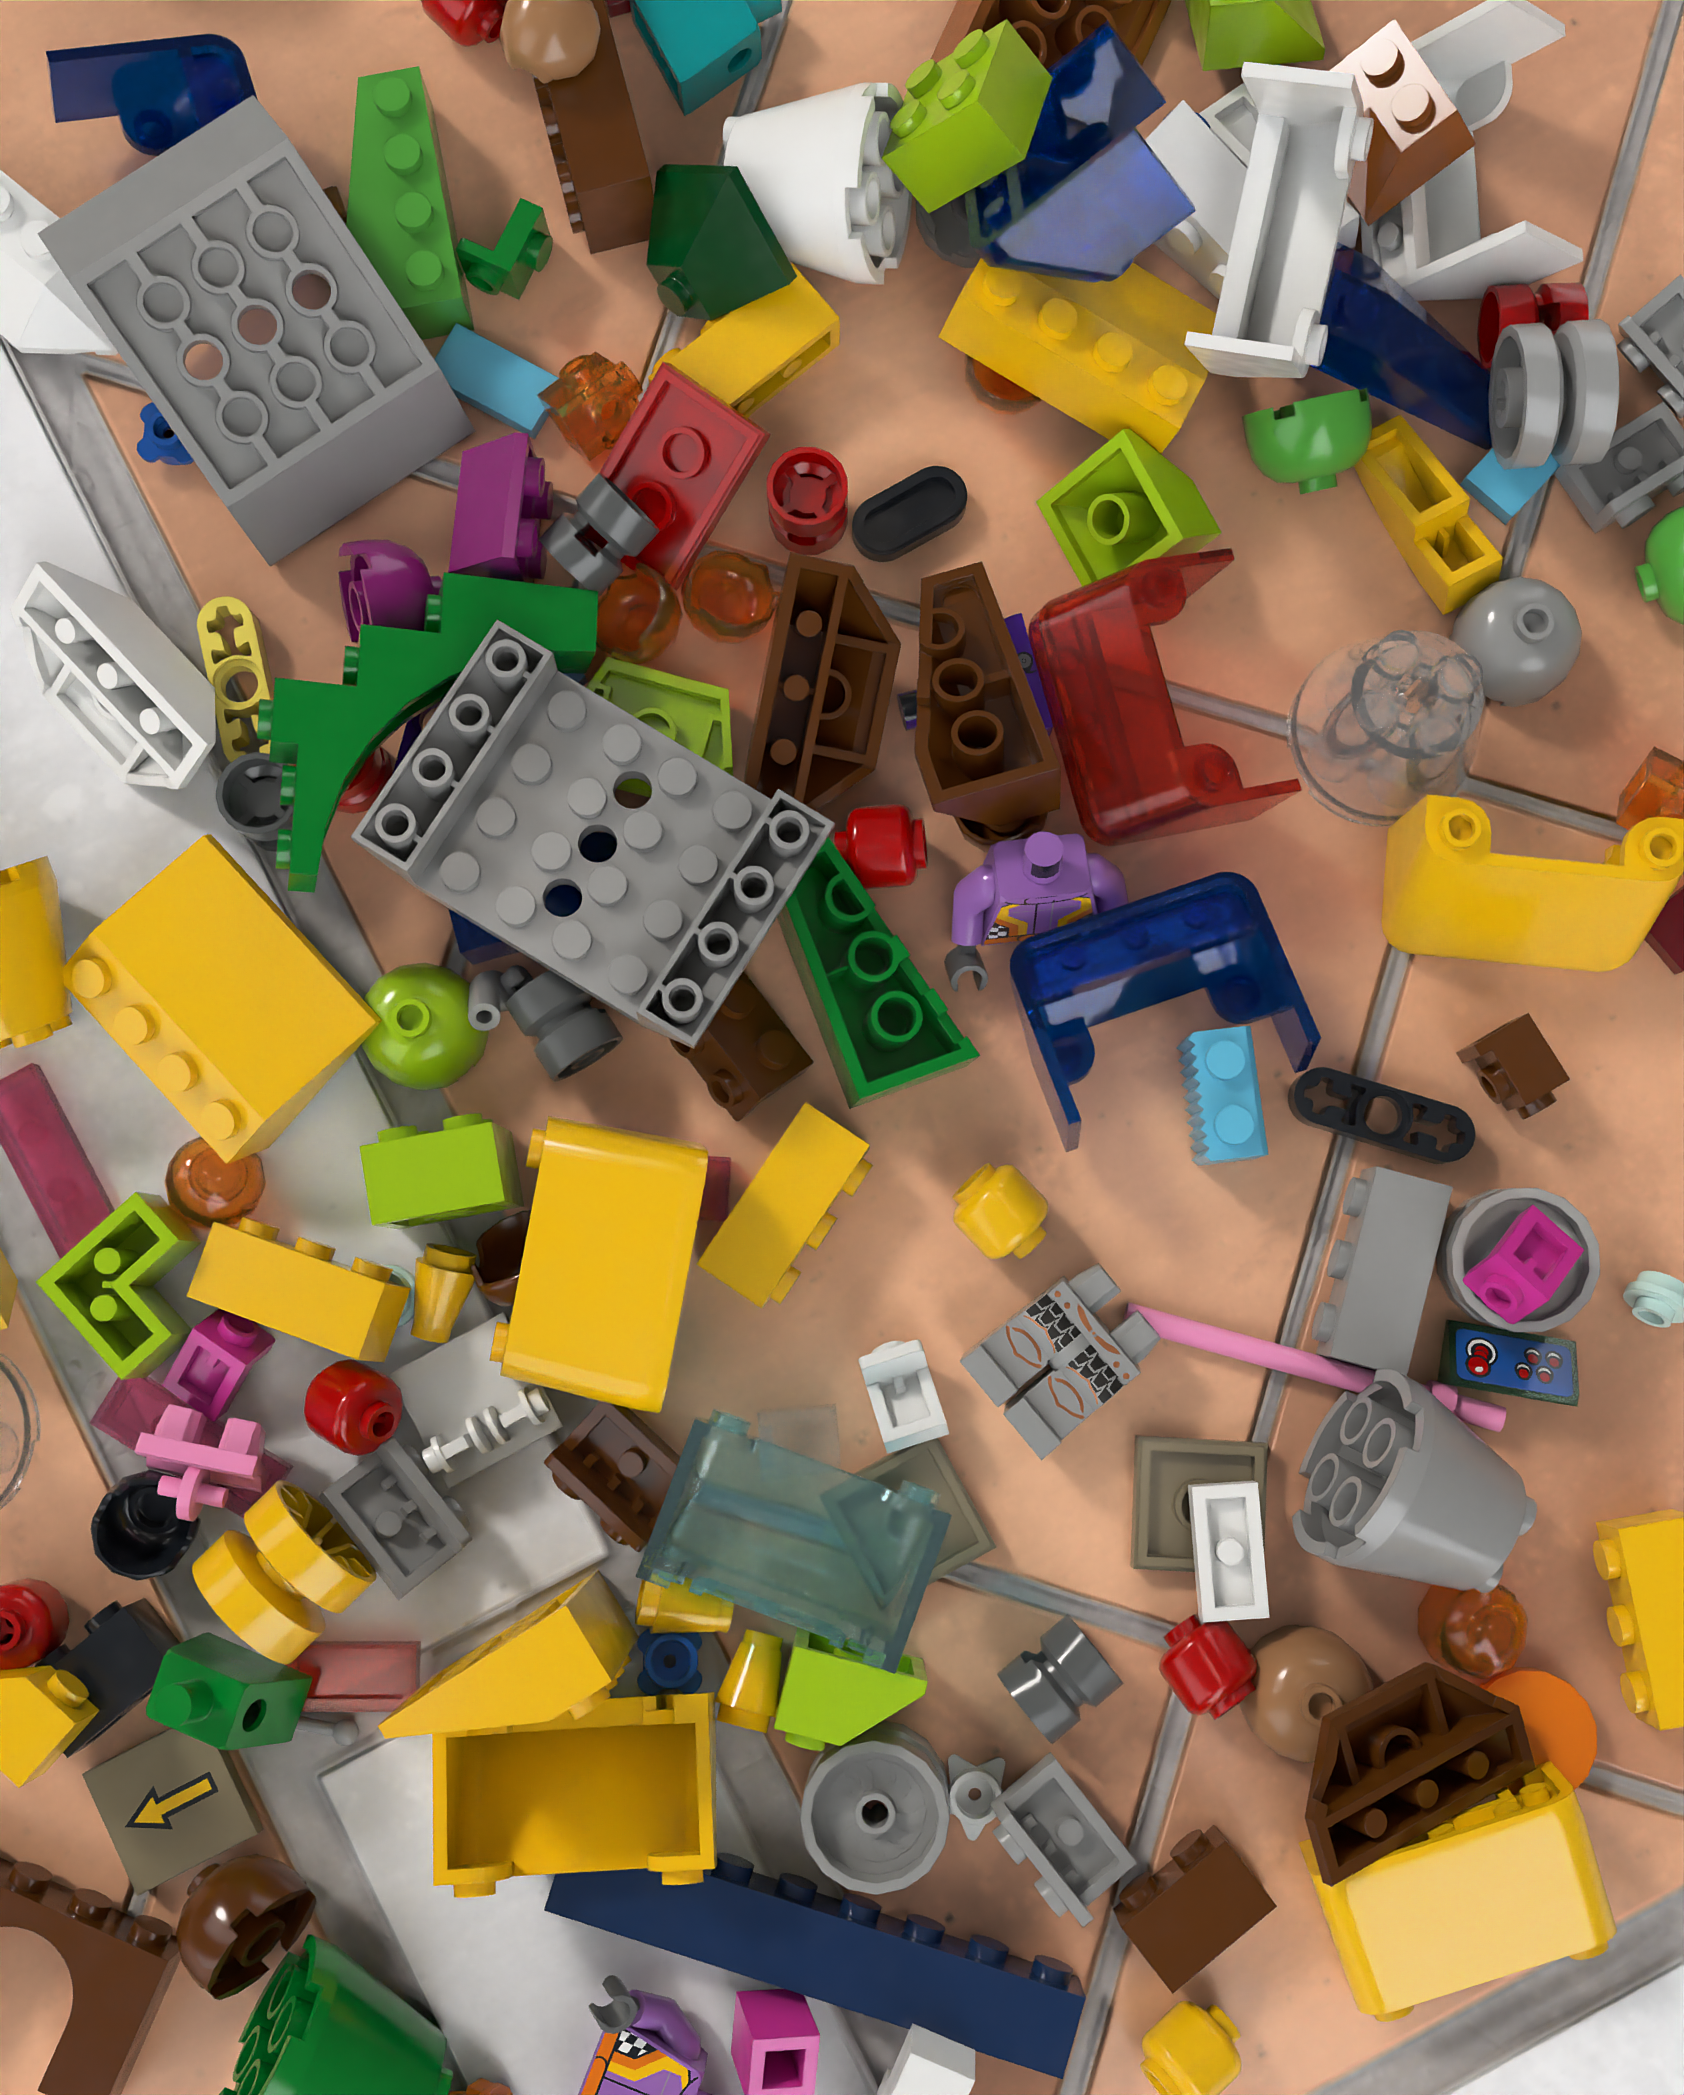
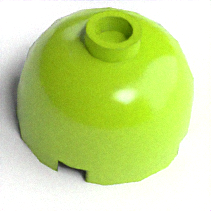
M430 963L399 966L378 978L363 998L382 1019L381 1023L361 1044L373 1067L393 1083L420 1091L447 1088L459 1081L457 1079L465 1075L472 1065L475 1067L482 1058L490 1032L489 1030H476L468 1020L470 983L452 969Z

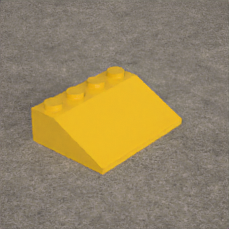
M1020 194L963 287L938 337L1110 440L1122 429H1131L1162 454L1180 430L1209 373L1184 345L1187 331L1212 335L1216 313Z
M211 834L203 835L97 926L62 968L64 985L226 1164L269 1148L382 1021Z
M597 1570L433 1675L383 1720L378 1727L384 1738L387 1739L550 1722L567 1710L572 1718L576 1720L598 1707L611 1696L609 1691L618 1684L617 1678L625 1672L623 1667L632 1661L629 1653L639 1636L600 1571Z

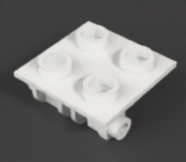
M504 1312L389 1374L391 1379L401 1389L403 1403L426 1446V1449L422 1450V1456L427 1467L433 1474L440 1473L447 1489L563 1427L543 1386L500 1376L502 1363L489 1361L496 1322L510 1323Z

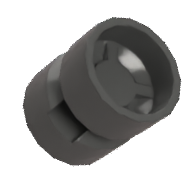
M599 472L576 497L578 511L575 514L563 512L542 534L539 540L573 577L587 589L598 591V596H601L623 572L621 559L624 555L637 557L660 530L622 490ZM591 526L609 542L600 551L584 537Z
M254 752L242 755L227 765L218 779L215 796L219 812L229 825L242 833L251 842L266 851L277 852L278 829L292 830L293 806L280 805L282 767L288 764L269 762L270 754Z
M549 970L515 992L507 1000L505 1006L525 1036L538 1037L539 1041L534 1052L552 1081L556 1082L574 1075L601 1059L620 1044L623 1037L605 1009L591 1007L590 1002L593 996Z
M1068 1614L1040 1637L1041 1651L1038 1654L1023 1651L997 1673L1011 1696L1052 1744L1081 1720L1079 1707L1082 1704L1097 1707L1124 1684Z

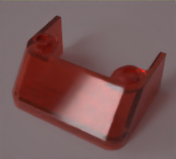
M1232 548L1143 560L1048 601L1034 614L1029 623V641L1079 821L1085 833L1093 841L1101 845L1118 846L1250 821L1302 791L1298 778L1243 788L1237 765L1228 752L1217 745L1209 743L1184 746L1150 626L1163 625L1175 618L1184 608L1187 598L1235 560Z

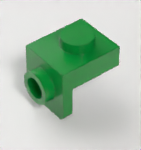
M520 198L494 251L468 239L461 238L456 247V252L466 279L474 287L490 295H498L501 291L519 300L534 270L540 272L547 264L552 251L553 238L550 236L543 208Z

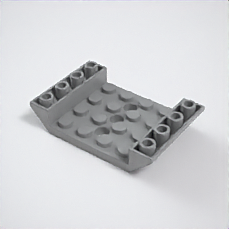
M254 95L37 233L69 283L222 502L270 567L475 432L435 359L289 138ZM307 274H316L328 282L331 287V295L325 306L319 309H307L298 304L293 296V287L300 277ZM252 309H263L274 316L277 321V331L271 341L258 345L246 341L241 336L239 324L246 312ZM198 344H209L221 352L223 365L216 377L209 380H199L188 373L185 360L187 353L192 347Z
M496 620L351 835V838L429 897L637 1024L694 1049L833 830L835 823L780 789L776 791L772 799L768 798L559 672L551 651L501 621ZM628 779L645 781L652 790L649 801L642 807L635 809L620 805L615 799V792L623 781ZM599 831L612 835L617 841V849L610 859L604 862H591L580 853L581 843L587 835ZM559 885L573 886L582 894V902L579 909L566 917L555 916L545 908V900L548 893Z

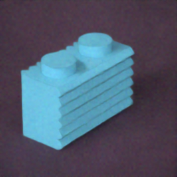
M1251 1026L1193 1032L1181 1041L1177 1047L1183 1053L1178 1061L1185 1065L1180 1073L1187 1078L1182 1084L1188 1090L1183 1098L1190 1103L1185 1111L1191 1115L1187 1124L1193 1127L1188 1136L1195 1140L1190 1148L1197 1153L1192 1161L1198 1166L1252 1160L1268 1155Z

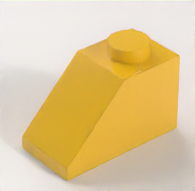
M52 1666L0 1670V1771L18 1788L43 1775L100 1711L87 1699L89 1696L88 1689L76 1676L65 1670H55Z

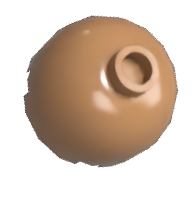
M1286 1625L1261 1637L1250 1650L1258 1664L1257 1672L1251 1680L1256 1690L1247 1695L1239 1704L1251 1731L1275 1753L1300 1762L1311 1763L1315 1761L1322 1716L1373 1690V1681L1359 1653L1335 1633L1314 1626Z

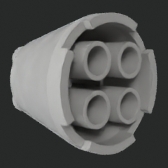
M1379 1369L1376 1370L1373 1383L1358 1395L1346 1390L1319 1425L1299 1470V1474L1309 1478L1303 1511L1299 1509L1292 1516L1294 1534L1300 1546L1305 1551L1333 1565L1458 1590L1474 1588L1482 1593H1488L1499 1583L1503 1573V1563L1512 1551L1518 1536L1524 1535L1532 1527L1536 1518L1537 1504L1534 1499L1526 1496L1525 1486L1518 1472L1422 1384L1395 1370Z

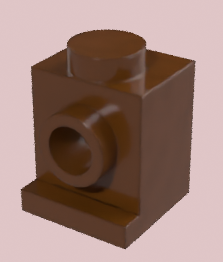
M1529 1013L1508 1021L1456 1052L1462 1063L1475 1059L1481 1069L1477 1072L1478 1080L1488 1097L1497 1104L1502 1102L1507 1111L1516 1109L1522 1119L1531 1117L1555 1103L1557 1099L1552 1090L1570 1080Z

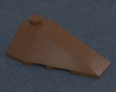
M982 561L921 578L919 670L916 697L917 720L914 752L934 812L999 827L1060 809L1061 767Z

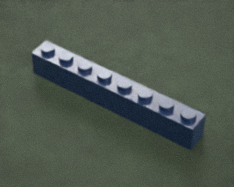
M717 1853L716 1868L703 1870L704 1881L694 1884L663 1885L662 1872L648 1871V1868L555 1874L544 1911L909 2030L913 2023L977 2052L1063 2079L1086 1996L1079 1977L1072 1975L1073 1968L1058 1959L1036 1955L1034 1961L1031 1962L1008 1954L1009 1948L1005 1944L993 1938L973 1934L970 1937V1941H966L945 1934V1927L941 1923L922 1915L908 1914L906 1921L880 1913L882 1907L877 1902L860 1895L846 1893L843 1895L842 1900L818 1893V1886L814 1882L799 1875L781 1873L779 1879L753 1872V1863L729 1853Z

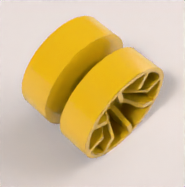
M279 1480L245 1512L244 1522L250 1536L240 1531L227 1530L193 1563L192 1573L200 1592L208 1604L236 1635L265 1657L281 1664H290L324 1632L326 1622L320 1607L333 1613H343L377 1577L375 1569L324 1505L295 1484Z

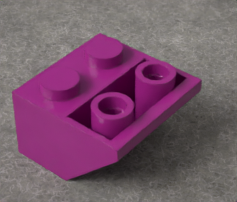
M515 432L462 451L448 573L534 583L535 579H544L547 549L539 541L541 519H551L554 492L553 483L545 481L544 458L536 456L528 433Z

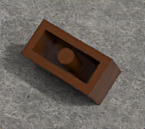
M1215 1825L1205 1833L1197 1829L1183 1837L1170 1852L1172 1860L1153 1876L1149 1872H1145L1130 1881L1119 1894L1121 1902L1113 1908L1123 1931L1172 1994L1277 1907L1264 1887Z

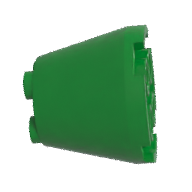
M308 1934L302 1947L306 1951L301 1956L288 1951L265 1986L238 2041L244 2045L233 2072V2081L236 2082L235 2089L231 2090L224 2087L219 2095H448L453 2079V2071L443 2066L447 2038L440 2029L338 1946Z

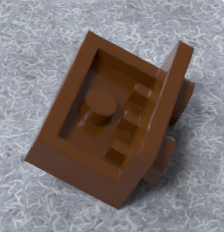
M744 971L694 1049L670 1039L674 1049L690 1061L706 1082L713 1100L719 1106L725 1108L737 1122L748 1116L760 1102L805 1073L814 1063Z
M600 1401L565 1441L544 1460V1464L553 1472V1481L563 1493L572 1499L582 1500L600 1517V1524L603 1530L614 1541L622 1545H630L637 1552H641L705 1481L633 1411L627 1407Z

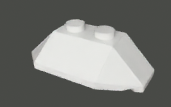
M0 170V336L21 353L76 354L95 352L97 355L116 356L118 351L69 283L37 234L60 218Z
M47 561L37 562L12 604L10 611L16 627H22L26 653L42 695L125 784L164 786L171 789L186 787L216 743L215 687L132 599Z

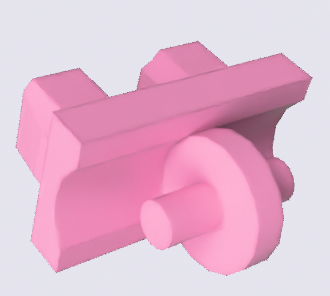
M170 1404L160 1419L154 1435L140 1433L135 1453L146 1456V1466L148 1469L183 1476L180 1479L163 1475L157 1489L158 1495L177 1498L176 1516L178 1519L193 1522L200 1514L204 1504L224 1508L228 1499L229 1489L209 1485V1482L261 1493L264 1492L269 1473L261 1462L266 1435L261 1424L238 1418H228L218 1448L200 1445L199 1441L207 1420L203 1413L191 1408Z

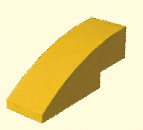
M1401 414L1373 428L1367 451L1356 466H1354L1379 518L1421 586L1441 613L1445 615L1466 604L1470 598L1488 585L1499 581L1503 557L1469 517L1470 498Z

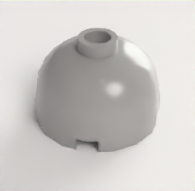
M1517 576L1496 581L1470 598L1458 613L1457 619L1454 622L1453 633L1449 636L1448 653L1453 671L1470 693L1479 698L1485 695L1494 701L1503 702L1501 706L1517 707L1539 701L1565 680L1579 656L1582 630L1575 608L1561 591L1542 580Z

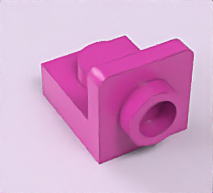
M1531 1205L1517 1216L1491 1253L1468 1271L1463 1278V1282L1481 1298L1488 1308L1495 1311L1507 1323L1515 1324L1550 1300L1584 1249L1537 1207Z
M218 1309L192 1329L161 1386L215 1422L228 1411L252 1366L271 1350L275 1343V1338L260 1328L257 1322Z

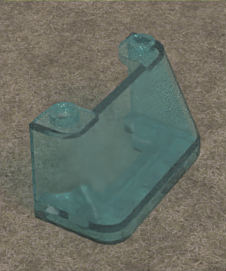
M713 1409L709 1420L695 1417L636 1577L667 1589L670 1582L684 1584L685 1578H690L692 1580L689 1592L702 1596V1593L706 1592L828 1638L830 1645L841 1649L847 1637L849 1638L847 1646L864 1654L862 1662L895 1674L952 1517L949 1511L937 1506L941 1494L907 1480H903L900 1490H896L747 1434L751 1422L718 1409Z

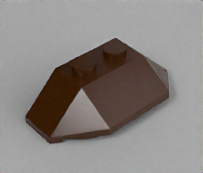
M790 552L773 621L748 749L743 783L770 799L780 789L814 811H817L876 769L901 648V642L865 586L854 565Z
M1424 1662L1322 1716L1305 1812V1821L1322 1882L1331 1887L1535 1770L1536 1767L1519 1706L1434 1664Z

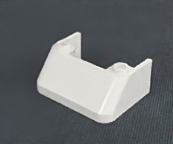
M1487 0L1411 43L1457 108L1473 137L1474 130L1496 119L1508 104L1513 87L1511 64L1565 37L1566 34L1564 23L1526 0ZM1474 146L1370 226L1366 224L1360 215L1365 283L1371 292L1395 302L1482 299L1488 286L1529 285L1583 261V250L1526 220L1481 239Z
M1244 62L1241 77L1259 114L1212 335L1187 331L1184 345L1213 374L1233 377L1304 378L1309 365L1320 366L1324 356L1328 326L1319 324L1355 160L1366 161L1372 140L1374 119L1363 117V101L1354 74Z

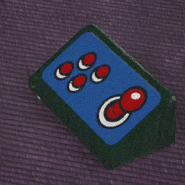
M1446 1319L1437 1382L1578 1407L1579 1380L1576 1341L1524 1332H1512L1495 1327Z

